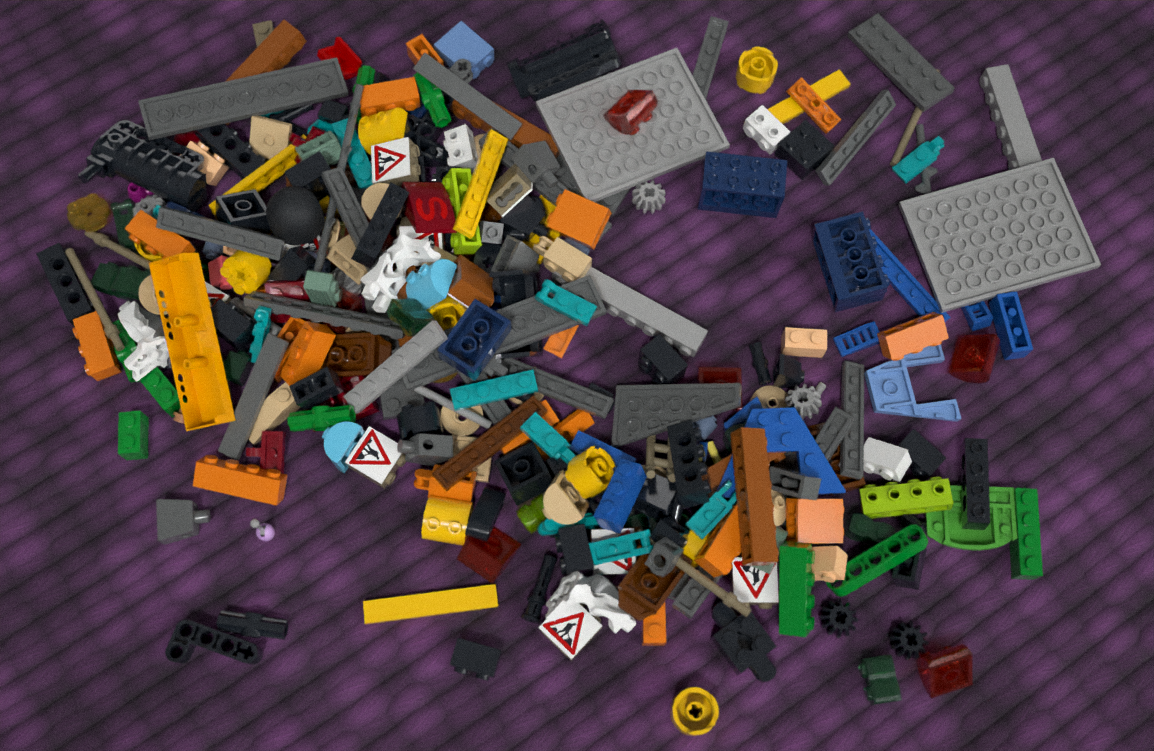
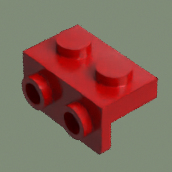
M340 36L336 37L333 46L319 49L317 53L321 61L337 58L344 80L358 75L362 61Z

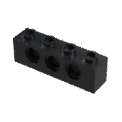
M225 124L193 130V134L206 144L214 154L217 153L225 159L224 163L242 180L267 162L260 154L256 155L252 151L253 148L248 142H242L233 128H228ZM215 132L221 133L219 136H213ZM228 146H235L232 150L227 149ZM243 159L250 160L248 163L241 162Z
M390 182L351 258L352 260L369 269L372 267L409 194L407 190Z
M57 243L36 253L67 321L75 327L73 319L96 310L65 253L69 248H64L60 243Z
M692 420L667 426L677 494L683 508L710 502L708 493L712 492L709 480L705 477L708 474L706 462L702 460V457H705L703 445L699 443V440H702L700 428H695Z
M965 438L960 445L962 529L985 530L990 524L988 439Z

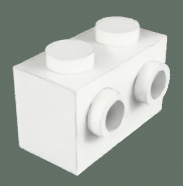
M763 105L753 112L743 125L745 134L753 138L759 147L770 155L776 150L778 143L790 133Z
M465 124L445 131L443 143L449 154V157H447L448 165L467 169L475 168L478 154L473 132Z
M869 437L864 444V471L869 474L881 475L887 480L893 479L900 482L912 462L908 450Z

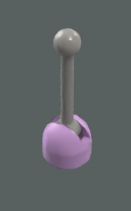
M257 519L251 520L250 525L252 528H257L256 536L261 541H270L274 537L275 530L270 524H259Z

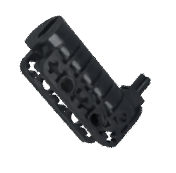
M601 19L600 23H594L583 29L584 33L577 36L571 34L570 39L563 42L557 40V44L549 48L543 46V50L535 54L529 52L530 56L521 60L515 58L506 62L521 99L531 96L532 100L536 102L619 67L621 60L615 50L610 36L611 32L605 21Z
M128 120L117 122L96 140L91 149V155L86 158L87 167L78 174V178L84 184L92 180L96 175L103 179L106 176L113 178L116 175L193 212L199 210L207 200L206 174L200 172L204 167L203 155L165 137L149 140L146 128ZM143 136L147 139H138V137ZM173 153H179V154H181V155H180V156H174V155H172V154H173Z

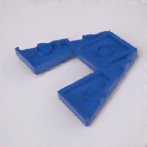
M796 408L750 410L744 427L765 429L767 453L797 452L798 472L821 478L818 495L846 493V490ZM732 455L717 489L718 491L728 480L732 483L730 489L722 495L723 498H731V495L736 491Z

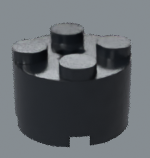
M427 402L417 407H414V405L403 406L401 408L402 412L396 416L401 440H408L417 434H444L439 409L436 407L435 402Z

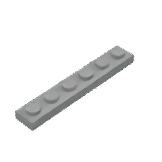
M431 321L344 396L348 404L354 407L356 414L364 410L448 339L438 322Z

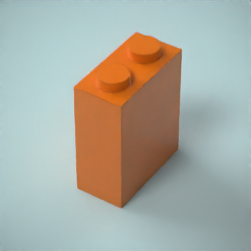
M564 189L563 194L560 193L557 197V206L554 212H551L548 216L547 227L557 234L594 250L612 213L609 208Z
M786 498V531L788 532L786 541L812 544L843 543V499L817 498V500Z

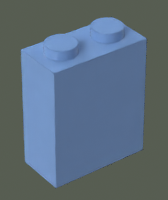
M462 21L434 44V50L449 68L458 59L469 60L472 66L473 79H476L485 67H489L495 60L494 48Z

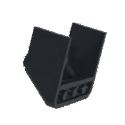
M521 269L489 273V277L495 278L492 281L493 291L497 292L498 296L501 297V309L533 297L538 292L537 277L533 272ZM542 339L508 353L497 354L496 359L542 356Z

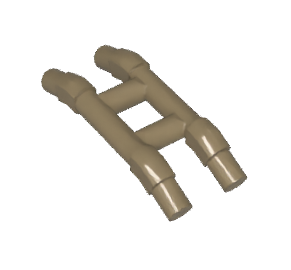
M656 435L647 437L645 465L647 477L650 479L655 477V466L667 468L669 481L675 482L669 437L667 445L655 443ZM655 452L667 453V459L656 458Z

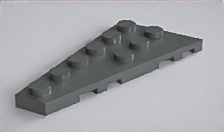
M740 383L616 385L611 446L617 448L667 431V426L689 420L695 422L740 407L742 385Z

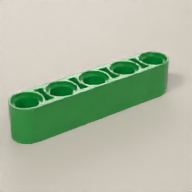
M907 526L847 562L845 578L839 587H835V584L840 580L826 582V584L836 596H846L924 550L928 545L927 536L920 526ZM920 535L918 540L911 541L913 536ZM895 547H901L898 552L892 553V550ZM876 558H881L878 564H873ZM862 569L859 575L853 576L856 570Z

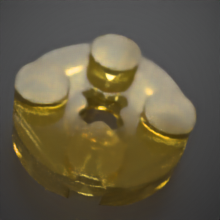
M95 193L71 202L67 206L68 220L72 227L78 231L79 229L86 232L97 231L107 224V218L111 216V210L107 202Z

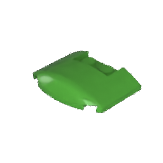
M950 486L953 499L951 510L925 513L927 537L948 547L962 550H989L1001 547L1011 540L1013 542L1017 539L1014 487H989L990 524L985 530L962 529L961 486Z

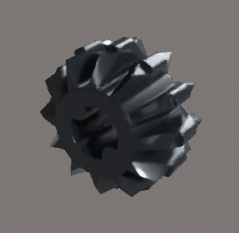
M838 599L836 605L833 601H829L828 607H822L821 610L826 615H820L819 619L826 621V623L822 624L821 628L829 627L827 631L829 636L835 631L836 638H841L842 634L847 637L850 635L849 630H856L855 625L852 624L858 622V618L852 617L856 613V609L849 611V602L843 606L842 600ZM841 615L843 620L836 622L835 618Z
M912 621L907 622L906 625L901 622L898 624V628L892 629L895 636H890L889 640L895 642L891 649H898L896 656L900 657L904 654L905 660H910L911 657L918 659L919 653H926L923 646L929 645V642L923 640L927 633L919 632L921 625L914 627ZM906 637H910V638H911V639H910V643H911L910 645L907 644L908 639H907Z

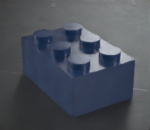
M474 299L447 336L448 339L438 348L439 359L476 381L512 330L511 321L477 299Z

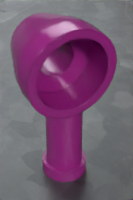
M133 183L128 185V196L134 203L140 202L141 198L145 199L148 195H153L152 192Z

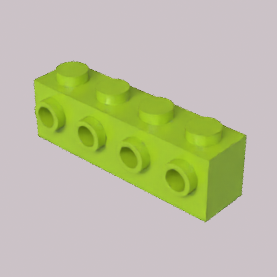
M451 168L442 180L452 204L455 220L472 177L471 169ZM479 223L471 239L459 232L452 233L450 243L451 247H454V254H474L482 246Z
M933 477L929 481L922 482L914 479L907 481L905 484L890 482L886 483L885 486L876 487V485H866L859 490L863 520L951 510L953 506L949 478Z

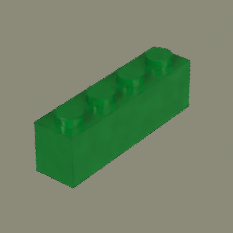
M1014 488L1017 539L1009 542L1011 579L1034 580L1043 576L1037 489Z
M785 541L780 545L779 634L806 637L814 629V617H811V608H814L815 597L811 595V586H814L815 574L812 573L815 551L812 550V543Z

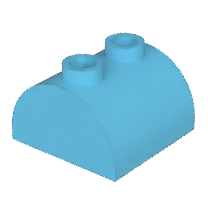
M440 259L431 265L423 264L418 273L410 272L406 278V293L413 307L423 312L445 299L457 265L450 260Z
M340 422L331 428L328 427L322 435L327 456L335 467L344 474L349 468L345 461L365 433L360 425L353 422Z

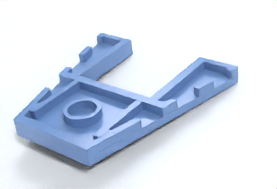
M941 344L927 346L919 353L906 354L901 360L888 361L864 373L874 413L956 422L961 420L956 399L916 404L907 367L942 363L945 358Z

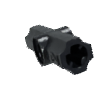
M221 610L217 619V630L240 633L242 636L252 638L267 637L285 640L289 629V621L265 617V615L245 612L243 614Z

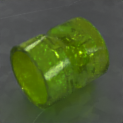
M542 494L530 501L531 505L525 504L515 511L530 534L536 532L538 525L547 519L542 511L544 508V496Z

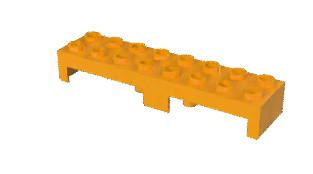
M179 253L149 263L186 431L236 421L199 253ZM160 290L164 293L163 298H161L159 295ZM162 301L166 304L165 308L162 306ZM164 311L168 313V319L164 317ZM167 322L170 323V329L166 325ZM169 332L173 334L172 340L168 336ZM179 374L182 375V378H183L182 382H180V381L178 380V375H179ZM181 385L185 388L184 392L181 391ZM183 395L187 397L186 403L182 399Z

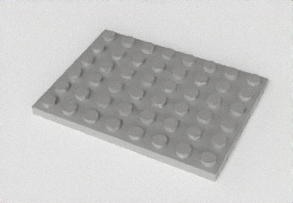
M678 48L536 101V107L581 196L593 202L705 158L706 151L718 153L728 149L730 146Z
M1054 158L899 202V208L941 313L992 299L997 294L1020 291L1101 266Z

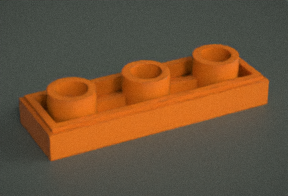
M802 77L786 91L825 134L841 121L838 115Z
M577 409L556 425L554 429L569 443L575 438L578 430L581 432L585 431L594 424V421L589 413ZM534 443L537 451L539 452L541 458L544 461L550 458V456H548L538 445Z

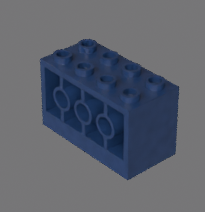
M706 151L700 176L697 210L777 218L785 197L787 160Z
M863 211L814 224L812 241L835 313L883 300L890 285L887 274H883L881 268L883 267L882 257L877 255L875 249L877 248L876 239L874 236L871 237L869 231L871 229L869 218H865Z

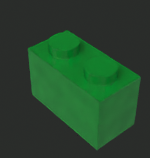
M156 367L140 379L141 383L163 410L173 418L175 416L173 414L174 411L179 412L181 406L177 389L166 375Z
M142 411L119 412L118 455L125 460L148 459L149 418Z

